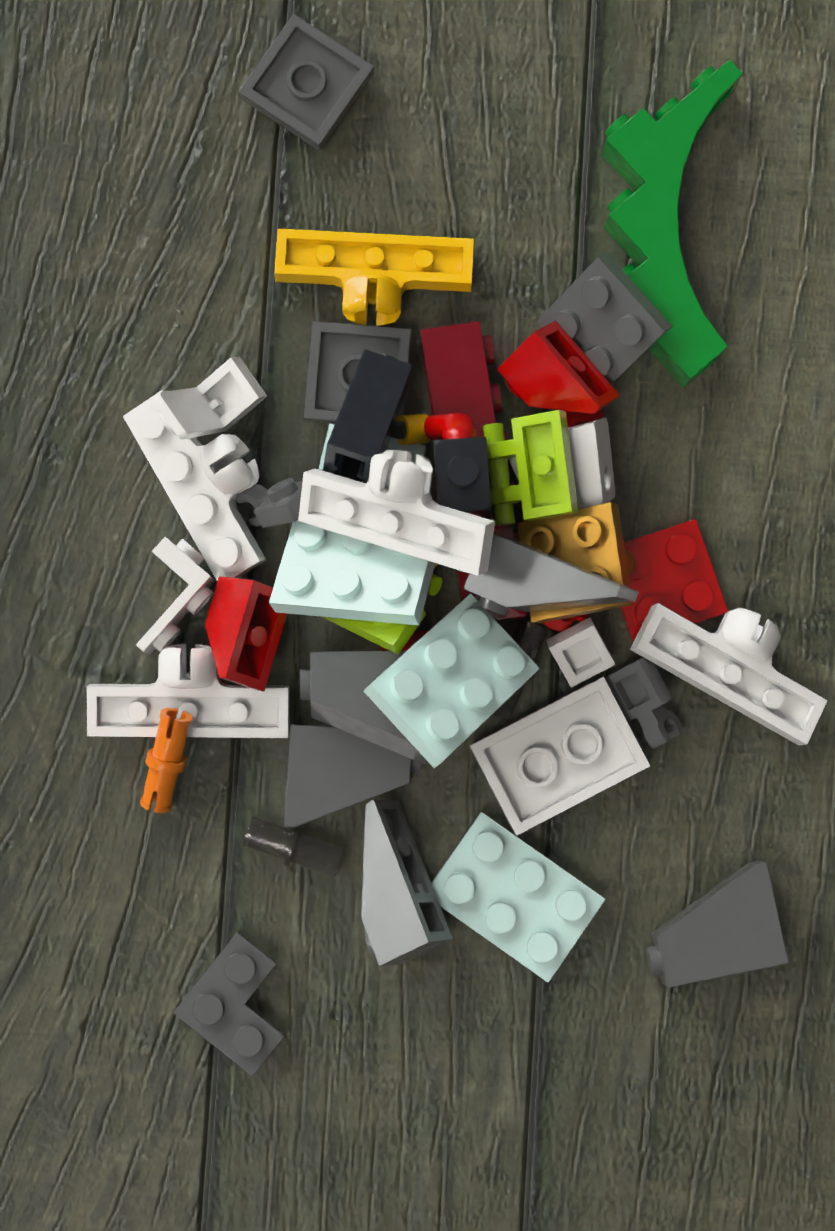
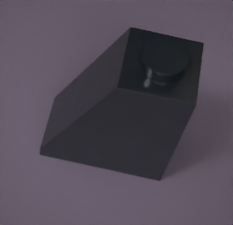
M364 349L329 437L322 471L363 483L368 482L371 458L375 454H383L388 448L396 419L399 416L406 395L412 364L400 361L392 355L379 354Z

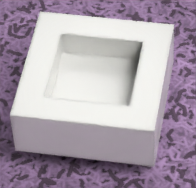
M591 617L546 640L570 687L615 665L612 655Z

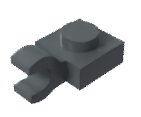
M288 478L273 485L269 490L259 484H255L241 492L235 499L238 503L248 502L255 508V514L248 519L252 526L262 525L265 528L296 522L299 518L303 481L295 482L293 478Z
M643 657L605 677L627 722L638 718L645 739L653 749L684 732L678 717L663 707V704L673 698L653 662Z

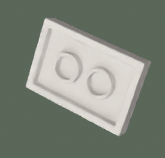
M604 677L470 745L516 836L650 767Z

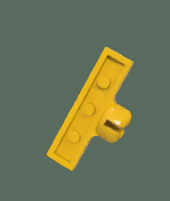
M278 229L274 271L275 282L325 284L341 287L343 290L342 311L350 322L357 325H367L368 304H376V326H388L400 317L401 298L406 290L471 292L474 239Z

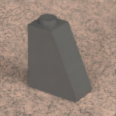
M391 651L310 652V670H300L301 700H310L311 718L422 764H430L363 692L406 651H401L399 655Z
M291 725L284 827L300 826L409 784L410 773L420 774L421 763L335 727Z
M757 860L746 863L652 932L654 945L646 947L647 960L652 977L660 976L661 983L668 988L787 964L788 958L767 862Z

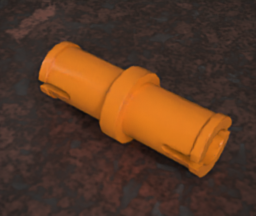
M164 708L160 711V721L154 748L148 750L145 760L149 770L140 805L144 809L149 810L152 801H156L153 811L156 813L171 811L178 773L184 771L187 761L183 752L193 717L188 712L183 711L181 718L176 719L179 710L176 708Z

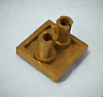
M609 502L578 509L579 513L517 523L520 543L630 588L629 576L635 569V559L633 554L624 548L618 504ZM633 602L531 611L530 616L531 622L544 623L633 605Z

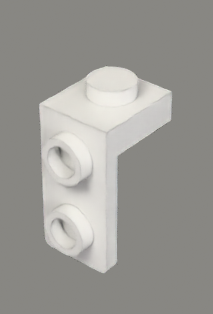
M238 356L229 358L197 387L160 392L153 398V402L160 410V419L164 426L183 440L227 431L263 401L267 395L243 360Z
M164 537L152 551L189 585L136 644L139 649L148 655L155 649L161 653L165 647L170 646L181 631L176 627L181 619L189 611L196 615L214 594L209 588L215 580L198 566L205 558L184 539H181L177 545H174L168 538Z

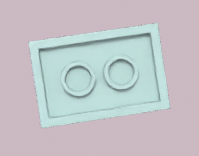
M297 520L292 523L269 603L277 613L419 625L435 563Z
M469 594L378 676L363 692L432 767L436 768L540 668L485 608L478 605V601L473 595Z
M482 812L477 816L431 883L440 907L546 982H549L605 901V898Z

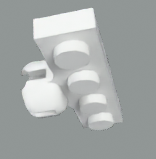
M161 390L125 414L123 418L216 580L218 581L219 576L239 578L266 561L264 554L240 515L235 499L241 492L258 482V465L255 459L247 464L241 459L250 450L236 435L221 434L208 444L202 445L196 437L182 440L177 435L171 433L162 423L160 410L153 402V398L160 392H166V390Z
M386 450L383 454H375L371 458L367 483L315 468L303 474L298 521L476 576L488 571L495 521L445 507L433 501L430 493L433 473L432 465L429 459L419 454L416 455V463H413L411 452Z
M659 603L651 606L630 650L799 746L808 744L828 700L777 672L772 666V655L781 639L779 628L772 621L767 619L764 627L758 625L761 618L760 614L751 610L737 608L726 612L718 630L715 633H709Z
M176 644L165 647L159 654L158 678L155 683L89 684L87 686V736L156 737L160 721V711L164 708L179 709L176 719L181 718L183 711L188 712L193 717L187 737H289L290 686L266 685L265 691L262 692L243 685L222 683L218 675L212 649L207 645L195 644V648L191 649L190 672H187L186 644Z

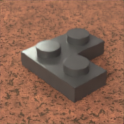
M238 931L173 1013L248 1074L253 1076L284 1037L285 1033L247 1003V1000L277 964V961Z

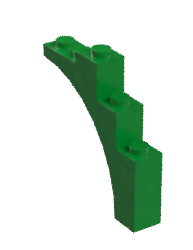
M730 59L717 70L713 66L705 69L690 85L693 91L681 101L673 97L665 103L655 114L654 118L656 121L644 108L631 118L627 114L619 117L606 130L605 135L607 139L602 151V156L635 191L633 193L629 188L625 189L608 205L607 209L610 213L604 229L638 266L635 268L630 263L622 269L623 272L673 326L649 351L683 389L716 362L728 347L704 315L688 281L679 245L677 205L683 168L692 144L709 117L735 91L743 74Z

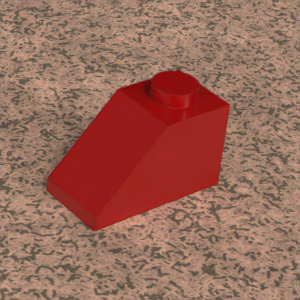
M557 321L534 331L497 369L506 379L510 391L518 398L523 399L529 407L594 414L614 402L620 396Z
M219 576L205 621L218 675L225 680L264 692L287 613H277L271 607L269 601L273 587L255 580Z

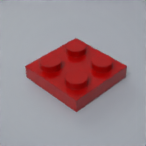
M696 519L624 542L625 550L630 551L635 559V569L629 576L630 588L639 591L633 605L620 607L632 644L652 605L659 603L694 624L728 612Z

